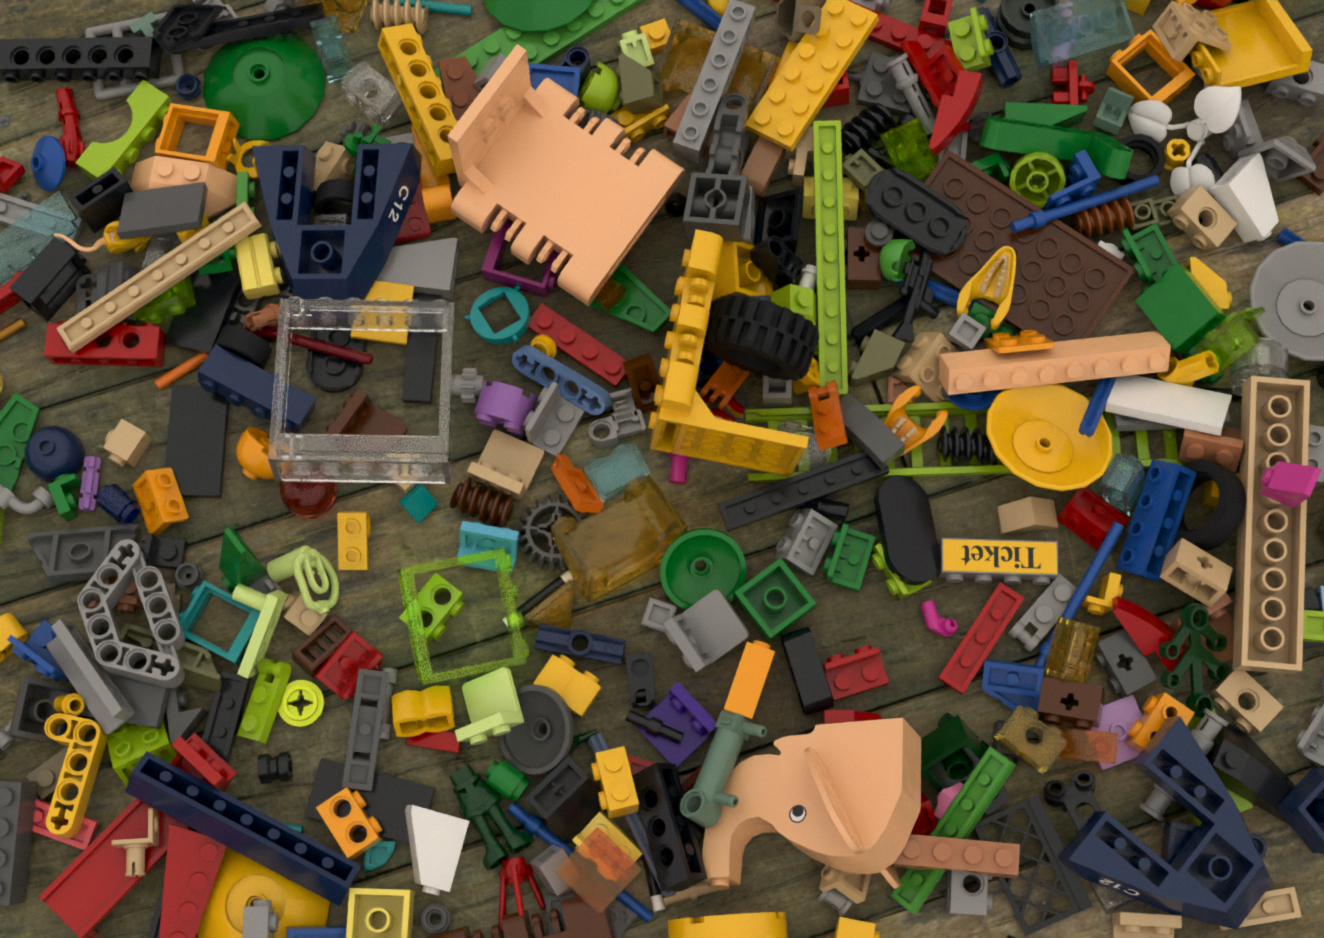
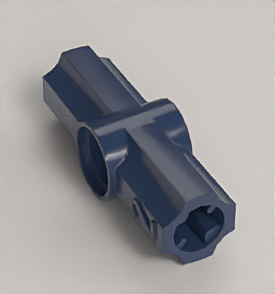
M981 7L977 10L980 15L985 14L989 30L985 31L986 39L989 38L992 45L999 48V50H993L994 54L990 55L992 65L989 67L999 87L1008 88L1020 81L1022 74L1008 48L1007 36L999 30L989 8Z
M540 624L535 649L572 656L578 660L588 659L621 666L626 640L591 634L583 629L570 630ZM579 638L586 639L589 642L587 649L576 651L573 648L575 640Z

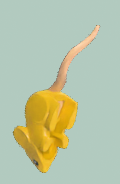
M119 221L108 224L103 232V238H100L92 247L88 248L78 245L63 234H53L64 239L79 251L93 252L101 246H106L108 251L115 255L123 254L133 248L134 252L139 254L155 236L120 239L117 234Z

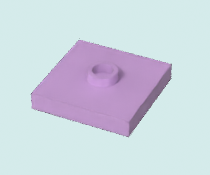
M1134 695L1103 705L1099 728L1092 727L1091 730H1083L1100 771L1137 758L1140 754L1126 744L1129 738L1127 734L1128 729L1135 720L1138 719L1140 721L1142 717Z

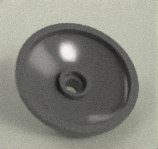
M527 685L516 690L524 723L510 728L511 732L499 735L498 741L503 755L516 769L526 774H544L554 770L568 755L573 740V720L568 705L555 690L543 685Z

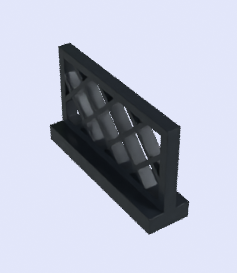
M1038 794L977 823L975 830L980 841H990L985 838L981 827L991 822L1004 826L999 840L1001 843L1007 828L1023 833L1024 837L1020 845L1019 859L1020 856L1037 861L1032 879L1020 874L1017 876L1031 882L1025 899L1012 894L1009 887L1013 878H1009L1007 883L1005 878L998 877L1025 936L1092 907L1077 873L1059 859L1065 849ZM1022 808L1025 809L1029 817L1026 831L1008 825L1012 813ZM1008 815L1006 823L997 821L998 819ZM1031 824L1033 825L1037 835L1029 833ZM1027 836L1040 840L1043 848L1039 859L1022 853ZM1045 852L1050 863L1042 860ZM1041 863L1052 867L1056 873L1052 887L1035 880ZM1058 880L1060 881L1064 891L1056 888ZM1034 884L1051 890L1045 907L1028 901ZM1054 891L1066 895L1072 908L1062 913L1049 909ZM1015 899L1024 902L1021 911ZM1027 904L1044 910L1041 921L1030 927L1027 926L1023 917ZM1047 912L1055 914V916L1045 920Z

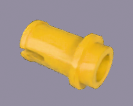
M71 693L65 696H57L54 699L53 707L58 713L78 716L83 712L85 703L79 694Z

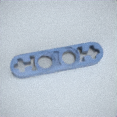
M524 345L512 355V363L515 369L544 387L549 388L553 381L558 383L561 397L589 414L600 415L611 405V397L608 391L537 348ZM523 355H526V356H527V361H528L529 363H526V362H525L526 358H525ZM544 367H549L554 371L555 379H550L546 376ZM568 381H573L577 384L578 393H574L568 388ZM594 397H597V398H598V404H600V405H597V404L595 403V402H596V399H595Z

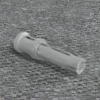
M903 53L884 65L891 70L897 82L895 84L896 88L899 91H903L916 119L920 122L925 136L933 132L936 119L917 83L918 75L913 73L906 59L908 57L907 53Z

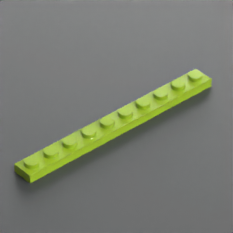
M841 120L813 121L819 378L821 387L827 385L826 382L835 380L839 395L845 396L848 394Z

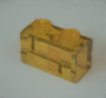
M1058 616L1044 674L1086 684L1088 675L1091 672V663L1095 647L1099 641L1098 636L1101 627Z

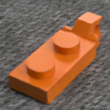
M557 454L550 468L561 489L572 503L573 508L581 513L600 514L604 503L583 470L575 468L567 455Z

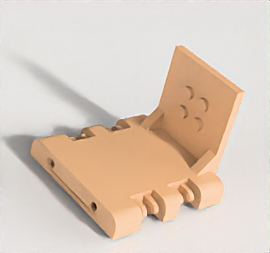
M517 44L447 135L458 182L462 187L451 204V212L482 234L492 221L490 229L494 232L500 230L507 219L513 221L514 223L507 230L504 239L511 242L515 238L511 246V254L527 265L531 263L539 251L540 253L536 259L539 263L546 261L553 250L560 253L552 263L551 271L557 273L565 262L569 261L558 277V286L589 306L685 176V169L655 149H652L638 167L637 165L643 158L646 150L640 147L634 152L630 160L625 158L623 155L630 148L632 141L628 138L623 139L625 129L609 118H605L599 125L600 119L593 117L584 129L577 126L584 118L586 112L582 107L577 109L580 105L579 98L550 78L544 79L538 88L534 90L530 82L527 50Z

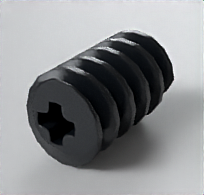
M871 103L867 109L860 111L859 116H854L851 119V123H845L843 129H841L842 151L846 155L853 154L854 151L857 152L862 148L861 145L869 149L872 147L870 138L878 142L880 140L878 132L884 136L888 134L886 125L894 129L896 123L888 109L880 103Z
M943 425L938 432L936 455L941 453L944 462H947L949 455L953 454L956 463H958L961 455H964L967 464L970 463L973 456H976L979 465H981L984 457H987L990 466L993 465L996 455L986 435V430L981 436L980 429L974 428L970 436L967 427H963L960 434H958L957 427L952 426L947 434L946 427Z

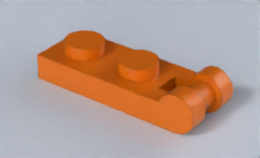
M835 380L826 382L827 385L817 388L815 385L807 388L816 440L820 451L848 443L840 395ZM828 396L830 397V398H828V399H824V400H821V401H820L821 398H825V397H828Z

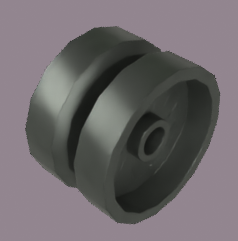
M1001 0L995 22L999 30L1007 36L1010 47L1019 50H1033L1044 45L1051 37L1061 9L1059 0Z

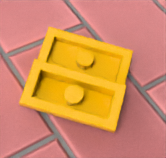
M375 281L358 312L353 316L351 338L407 345L414 286Z

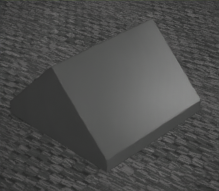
M21 676L9 735L21 740L61 745L46 735L44 730L45 722L51 715L58 713L53 707L54 699L59 695L65 696L77 693L73 686ZM67 723L58 726L57 736L63 735L66 732Z

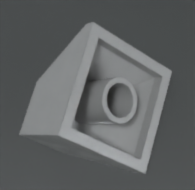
M1286 135L1240 150L1237 154L1239 158L1259 152L1263 158L1267 176L1277 183L1314 172L1317 167L1307 149L1298 144L1294 138Z

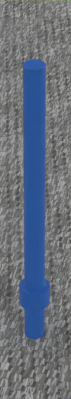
M1153 175L1044 212L1038 210L1029 213L1026 218L1011 222L1010 229L1013 233L1028 228L1037 229L1045 226L1049 221L1158 186L1160 181L1157 175Z
M1113 522L1047 643L1043 642L1038 651L1040 655L1034 664L1035 666H1043L1045 671L1050 660L1055 659L1059 652L1057 647L1123 531V525Z
M515 802L510 805L507 812L525 825L523 829L532 836L536 834L550 846L554 844L563 848L574 866L607 890L624 906L636 913L644 922H649L654 915L653 912L613 880L605 879L593 864L543 825L544 821L535 814L531 816Z

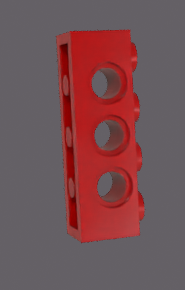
M58 321L57 324H47L44 356L51 364L135 367L164 366L166 344L163 342L166 334L160 326L154 323L130 326L128 323L119 322L74 353L69 350L56 329L66 321ZM105 339H111V342L108 346L101 347V344ZM139 339L137 346L128 348L131 341Z

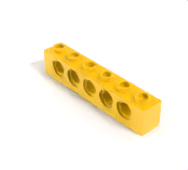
M412 23L382 28L377 46L435 176L456 173L447 135L457 124L458 120L455 119L452 113L450 100L443 93L440 78L436 77L433 71L432 60L424 51L420 34L416 33Z

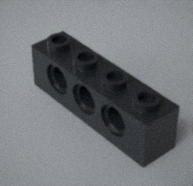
M654 763L632 775L639 801L641 820L645 828L649 850L652 854L661 891H683L708 879L692 821L682 815L680 811V802L684 792L676 764Z

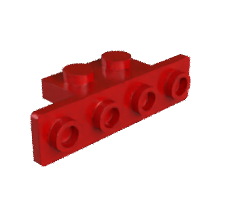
M904 41L900 46L904 53L908 55L907 61L912 64L917 72L919 82L929 92L933 105L939 109L942 94L953 96L959 71L965 70L951 46H943L929 59L919 41ZM966 122L960 133L968 132L971 129L968 122Z

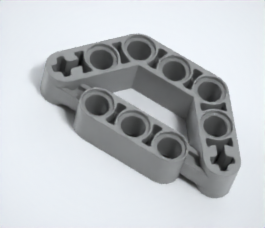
M130 539L119 541L82 589L77 599L95 658L102 668L110 674L164 688L178 687L184 680L185 672L177 651L185 643V634L168 585L159 569L147 566L145 556L135 541ZM118 576L115 583L111 585L106 584L109 577ZM134 579L159 652L123 643L112 609ZM150 579H158L153 587H145V584ZM93 600H100L96 608L88 609L89 603ZM167 605L164 612L160 614L154 613L157 606ZM109 626L105 634L96 635L100 627ZM176 631L172 639L163 640L166 632ZM118 652L115 660L105 662L109 653ZM138 660H147L143 668L133 669L134 664ZM171 667H173L174 671L168 672L166 676L161 671H170Z

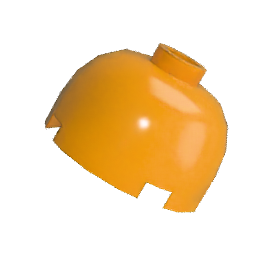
M251 426L247 427L245 432L242 433L236 446V456L238 462L243 467L242 472L253 480H257L258 477L270 480L284 474L294 460L295 455L278 439L274 442L267 438L269 435L267 432Z

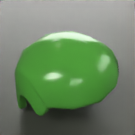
M911 239L890 240L880 251L879 264L881 272L891 282L903 281L906 274L902 273L905 262L911 260L908 251L916 247Z

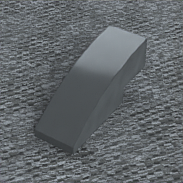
M849 393L840 399L846 435L861 451H865L881 470L904 453L905 444L866 406Z

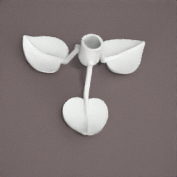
M1210 86L1201 90L1194 102V110L1198 118L1182 124H1168L1172 118V111L1163 102L1144 100L1133 104L1129 108L1127 115L1134 134L1150 136L1160 143L1166 138L1167 129L1185 128L1189 138L1197 141L1196 146L1186 161V167H1177L1171 173L1170 185L1174 195L1178 194V197H1180L1186 189L1201 185L1212 196L1209 191L1215 185L1212 171L1203 164L1192 166V161L1201 146L1205 144V138L1213 133L1225 132L1234 124L1241 105V87Z

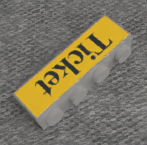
M941 538L938 543L941 559L938 578H946V582L959 583L963 582V579H975V583L987 584L992 583L993 579L1004 580V584L1012 585L1020 584L1021 580L1032 581L1034 585H1049L1050 581H1054L1058 576V541Z

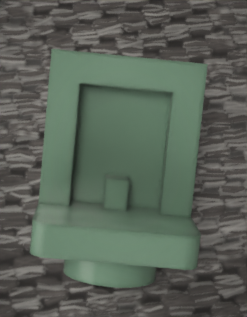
M1109 87L1092 125L1105 132L1118 135L1134 97Z

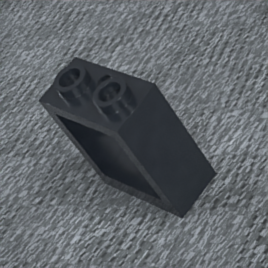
M54 237L9 288L29 309L49 322L76 291V284L79 278L83 275L91 274V271L85 265L87 260L78 253L79 250L75 249L67 241L62 243Z

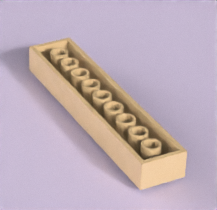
M1250 376L1242 384L1240 439L1244 440L1240 456L1239 479L1245 490L1246 504L1244 515L1237 528L1233 670L1289 675L1302 671L1307 499L1296 507L1291 508L1261 495L1260 491L1263 484H1260L1259 481L1266 467L1270 468L1278 461L1308 466L1310 380Z

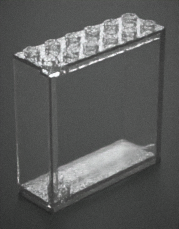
M297 296L280 299L268 461L275 481L450 484L456 349L454 302L442 299L432 302H420L416 299L391 301L386 298H379L375 301L361 300L359 298L333 300L329 297L301 299V297ZM292 329L443 332L439 435L285 433Z

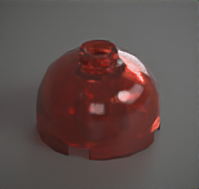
M300 461L291 465L284 472L280 481L279 493L284 506L293 515L315 519L326 514L334 506L338 485L333 474L324 465L314 461Z

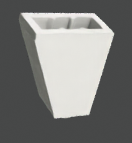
M1259 152L1239 158L1215 185L1209 189L1218 204L1237 222L1234 229L1244 243L1254 240L1260 242L1272 234L1271 230L1279 220L1263 158Z
M407 805L405 814L415 884L423 885L422 892L437 896L440 895L441 891L450 892L469 821L415 805Z

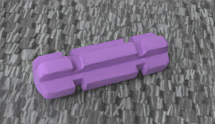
M86 456L84 458L83 468L86 471L82 472L80 488L82 498L79 497V510L90 512L96 509L97 499H94V496L98 494L100 473H97V470H101L102 462L99 457Z

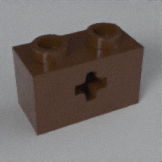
M848 227L846 237H844L845 289L879 290L881 283L879 264L881 247H875L866 240V228ZM857 256H862L864 262H859Z
M1043 677L1037 712L1040 718H1044V722L1048 724L1061 725L1062 722L1074 723L1073 727L1082 730H1091L1092 727L1099 728L1105 697L1104 688ZM1074 700L1076 706H1072L1071 710H1067L1065 705L1070 704V701Z

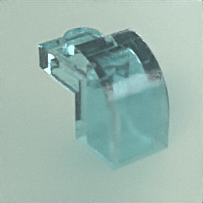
M333 15L310 22L329 84L355 77L337 16Z

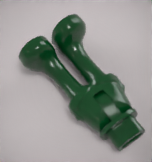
M466 765L453 773L449 778L455 786L453 792L457 795L460 805L459 813L464 820L472 822L483 840L486 850L483 865L489 871L500 866L503 860L509 858V854L493 833L485 818L486 815L491 817L512 854L525 850L535 840L529 832H520L512 826L499 805L501 802L499 793L481 779L482 776L480 774H475L470 765Z

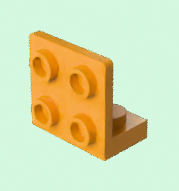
M1037 330L1020 331V335L1010 336L1006 332L994 333L992 338L984 339V349H992L997 353L1054 348V342L1046 338L1045 335L1037 333Z

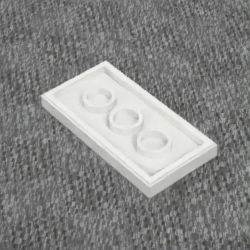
M1137 375L1117 377L1106 402L1105 411L1221 436L1232 395Z

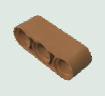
M759 136L740 176L748 177L749 186H752L754 194L759 197H763L786 151L785 148Z

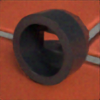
M672 193L666 200V212L674 217L683 216L687 198L681 195V193Z

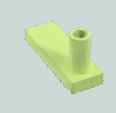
M241 583L234 589L232 594L233 600L260 611L259 618L238 670V675L248 679L258 674V663L265 657L288 594L276 590L266 595Z

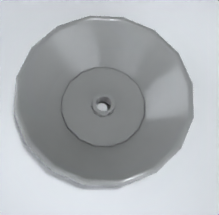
M1296 241L1273 250L1257 266L1249 287L1250 311L1261 334L1281 352L1304 361H1324V242ZM1303 304L1309 305L1311 311H1307Z

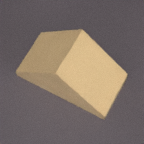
M1030 496L997 506L1001 535L1059 528L1054 500Z

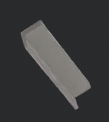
M59 619L51 626L57 636L47 644V648L77 693L83 698L84 703L105 734L110 735L136 712L110 674L96 660L92 648L86 643L87 641L76 625Z

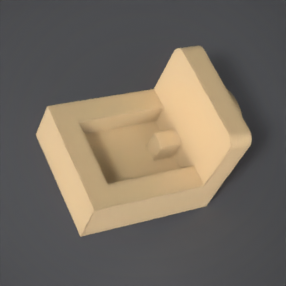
M294 590L291 594L288 593L280 616L310 636L316 631L328 613L319 615L318 612L308 609L304 604L301 593Z

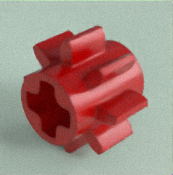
M62 135L58 140L64 149L66 168H77L78 166L75 162L88 147H84L85 143L81 142V138L76 135Z

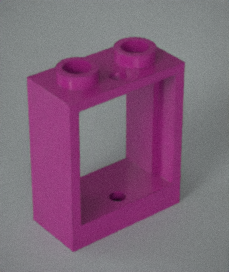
M505 222L502 228L493 234L481 268L483 279L511 288H515L518 285L522 291L547 297L549 289L553 290L557 282L558 274L550 269L560 253L555 250L551 252L541 283L498 271L508 241L504 238L507 230L512 226L511 223Z

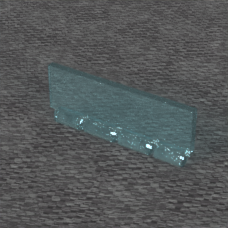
M56 192L0 232V286L15 275L10 268L11 266L16 272L27 268L36 258L32 251L34 250L39 255L55 237L54 233L63 234L69 238L79 231L74 222L78 218L62 192Z

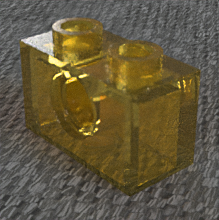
M1018 705L994 735V738L1043 774L1048 771L1068 741L1063 738L1064 733L1054 725L1049 724L1047 726L1038 719L1040 717L1039 714L1028 706L1023 708ZM1027 730L1037 732L1039 736L1037 745L1027 741Z

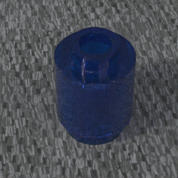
M117 484L105 485L97 494V506L118 523L130 524L141 511L138 501Z

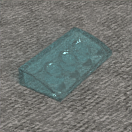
M1071 0L1030 13L1031 42L1038 70L1125 43L1135 37L1124 0Z

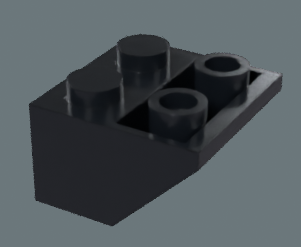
M569 756L525 797L532 807L568 844L600 811H603L598 798V792H601V790Z

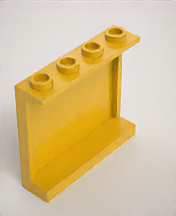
M1252 0L1210 11L1216 16V22L1219 27L1228 34L1227 39L1232 45L1229 51L1198 41L1188 53L1193 66L1199 69L1206 85L1240 86L1243 88L1308 72L1313 49L1278 0Z

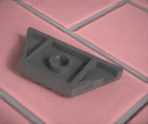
M138 523L32 532L27 533V539L49 582L56 583L90 580L119 541L124 539L135 541L140 535L141 530Z

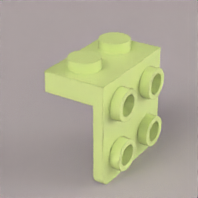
M502 667L463 684L462 692L471 724L455 730L458 742L470 741L471 745L481 744L488 741L487 737L509 733L511 732L510 728L524 723L509 668Z

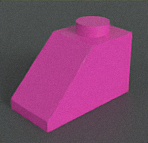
M1278 461L1272 467H1266L1259 481L1260 484H1263L1260 494L1294 508L1311 496L1321 469Z

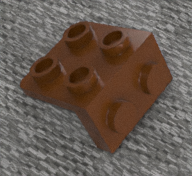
M358 388L354 395L350 394L343 403L344 409L338 417H333L326 427L327 432L325 435L332 445L372 471H378L407 432V427L403 422L373 404L368 394Z

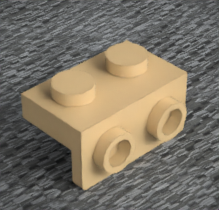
M326 141L316 155L313 194L316 195L318 186L329 179L352 180L355 175L352 171L357 157L351 156L344 146Z

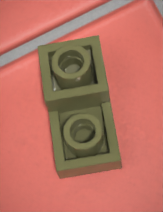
M1178 194L1154 201L1151 197L1130 203L1134 213V228L1132 231H1141L1157 223L1159 228L1174 226L1173 219L1167 214V211L1179 199Z

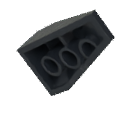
M1229 723L1226 727L1223 726L1213 740L1214 746L1206 757L1224 786L1289 824L1276 807L1296 787L1295 784L1245 732Z

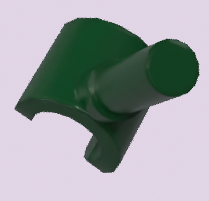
M594 729L580 736L573 737L568 754L574 752L577 745L597 734V730Z

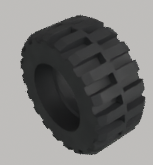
M727 295L720 297L714 303L703 344L707 351L714 354L716 358L722 359L730 365L737 366L739 369L773 379L779 378L781 380L788 381L790 379L796 381L802 379L809 371L819 340V332L817 327L813 325V322L805 319L799 313L792 312L791 309L754 297Z

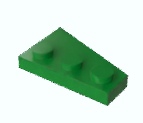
M621 263L589 305L654 335L669 322L671 309Z
M14 393L0 412V484L12 493H14L25 460L24 448L28 439L34 433L41 412L38 407L17 393Z

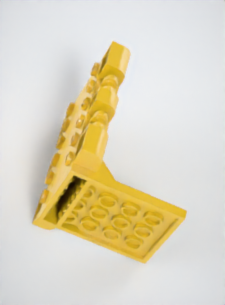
M696 229L691 249L684 250L681 265L686 267L684 276H679L676 282L674 295L679 297L677 304H672L669 321L674 322L672 332L667 331L664 348L669 349L667 358L661 359L659 369L660 377L664 378L662 385H656L653 401H655V405H658L656 412L651 411L648 428L653 429L650 449L790 477L807 449L809 437L717 419L695 390L724 240L718 234Z

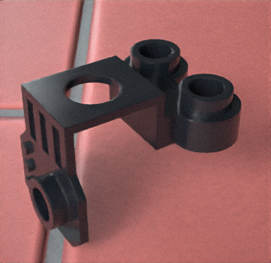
M1088 771L1076 772L1072 776L1071 786L1067 787L1059 780H1052L1044 787L1045 802L1053 807L1061 806L1063 812L1068 811L1077 829V834L1089 818H1080L1076 814V808L1088 804L1093 808L1094 812L1101 811L1093 796L1096 780L1093 774ZM1079 779H1086V780H1088L1089 782L1086 783V784H1083V783H1080L1078 780H1079ZM1051 789H1060L1061 792L1053 793Z

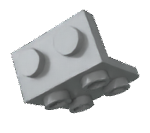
M718 589L707 594L683 613L671 617L663 623L667 629V637L673 644L678 645L683 653L682 658L689 668L694 669L695 672L708 667L749 637L748 629L722 591Z

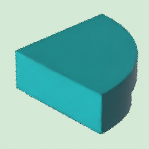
M380 841L365 851L363 871H372L384 866L393 856L397 842Z

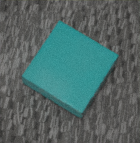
M420 483L414 486L398 502L417 523L421 522L439 504Z

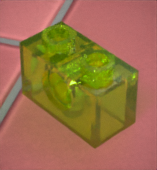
M918 117L881 135L896 169H901L916 179H920L930 174L938 164L936 156L932 155L929 150L930 142Z

